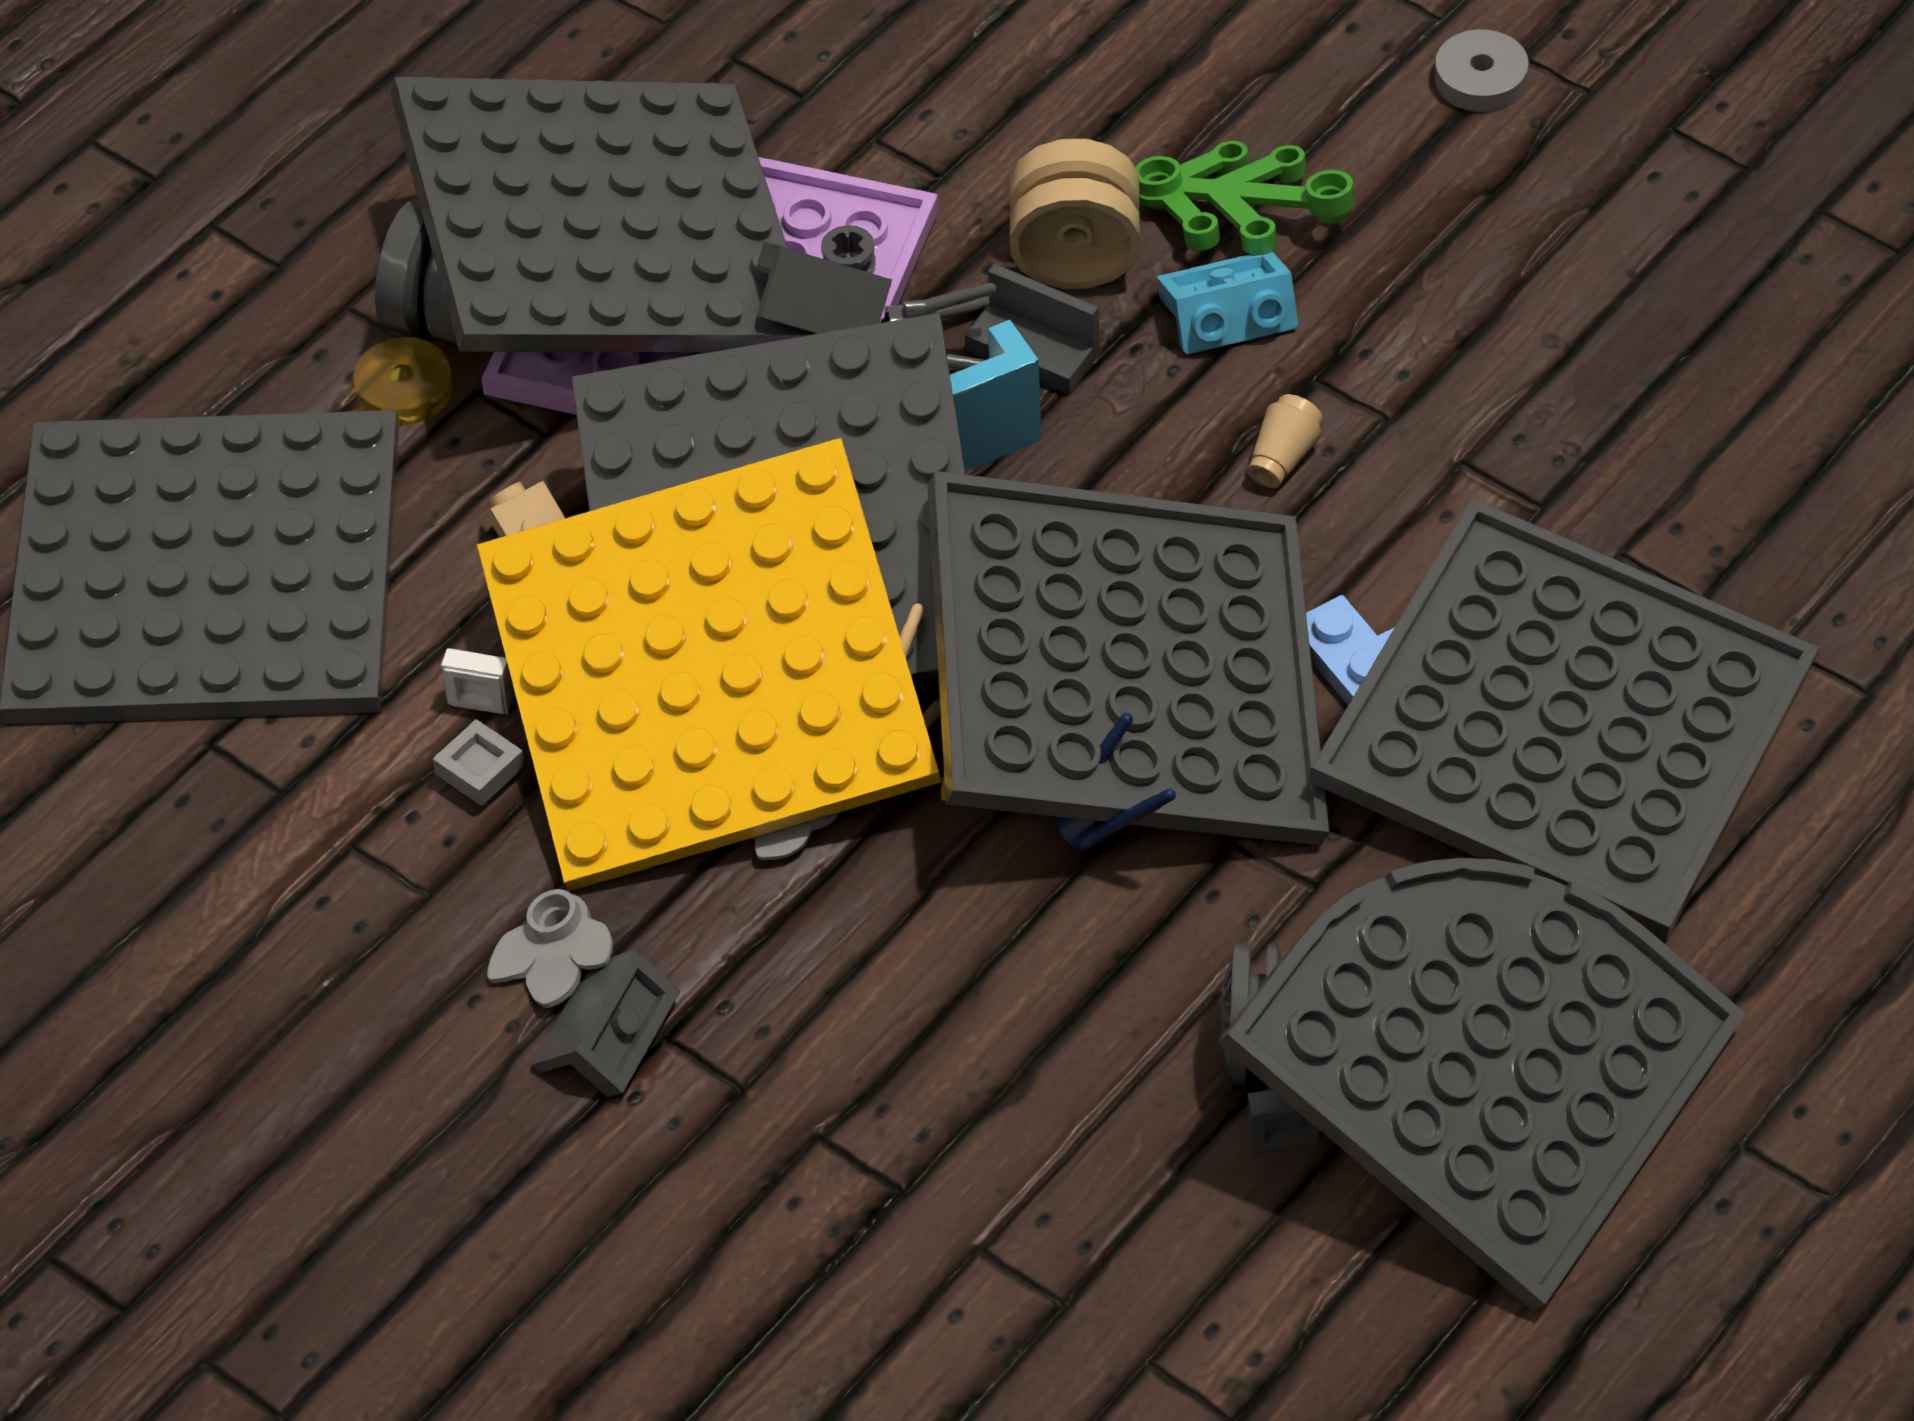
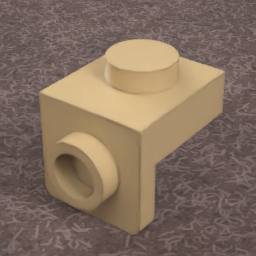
M544 481L526 490L522 483L518 482L489 499L493 508L481 520V524L486 533L495 529L501 538L565 519Z

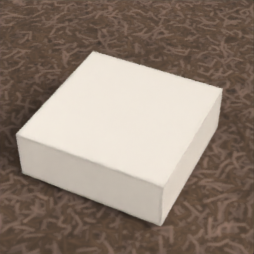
M447 648L441 669L448 704L498 714H509L514 700V691L506 658Z

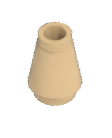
M1291 394L1282 395L1278 402L1271 403L1267 407L1251 462L1247 468L1248 475L1260 485L1268 488H1278L1283 479L1289 475L1321 438L1322 430L1320 425L1323 422V416L1320 410L1308 400Z

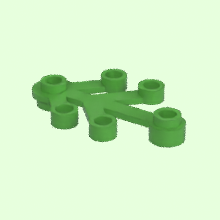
M1225 141L1218 144L1213 151L1181 165L1173 158L1154 156L1142 160L1135 167L1139 173V204L1151 209H1165L1183 226L1185 245L1193 250L1201 251L1213 248L1219 243L1220 234L1217 217L1208 212H1201L1190 199L1206 200L1213 204L1240 231L1242 249L1250 255H1265L1272 252L1277 247V234L1274 221L1261 217L1248 204L1309 209L1318 221L1326 224H1334L1345 220L1355 204L1353 180L1350 175L1339 170L1320 171L1308 178L1305 187L1261 183L1271 178L1282 183H1292L1306 175L1305 152L1302 148L1294 145L1280 146L1274 149L1269 156L1249 164L1248 148L1244 143L1240 141ZM1215 172L1220 176L1216 179H1204V177Z

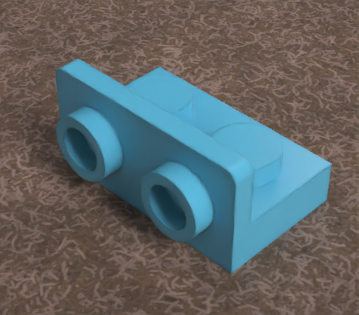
M1273 252L1265 255L1249 254L1156 276L1159 297L1176 317L1180 347L1186 354L1295 329L1298 326L1292 274Z

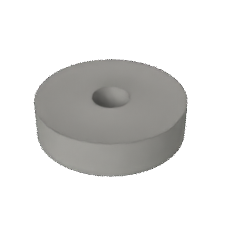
M1476 29L1458 33L1445 41L1437 52L1435 61V84L1437 90L1449 103L1464 110L1491 112L1506 108L1515 103L1526 89L1529 66L1528 56L1524 48L1515 39L1501 32Z

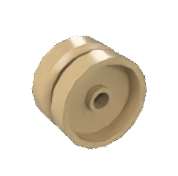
M1059 139L1035 147L1018 160L1010 175V255L1023 273L1037 282L1061 289H1089L1113 282L1131 269L1140 253L1139 173L1129 157L1111 145L1090 139Z

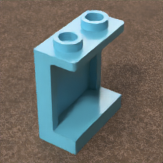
M1011 320L988 328V360L950 375L965 471L1041 441L1039 359Z

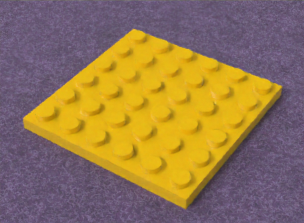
M841 438L477 544L564 883L569 892L942 782Z

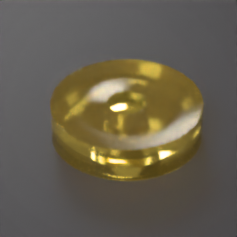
M394 338L373 346L357 362L353 377L357 400L362 410H397L399 426L417 424L435 416L445 407L452 394L451 371L446 355L436 345L418 338Z

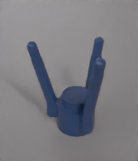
M1123 713L1117 723L1099 745L1101 749L1099 764L1107 761L1132 724L1133 716L1130 713ZM1171 788L1166 789L1125 810L1108 822L1056 817L1057 826L1066 842L1074 849L1082 853H1089L1118 830L1173 801L1176 798V792Z

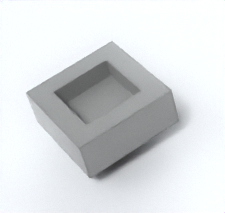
M477 719L432 759L435 775L481 806L525 767L523 750Z

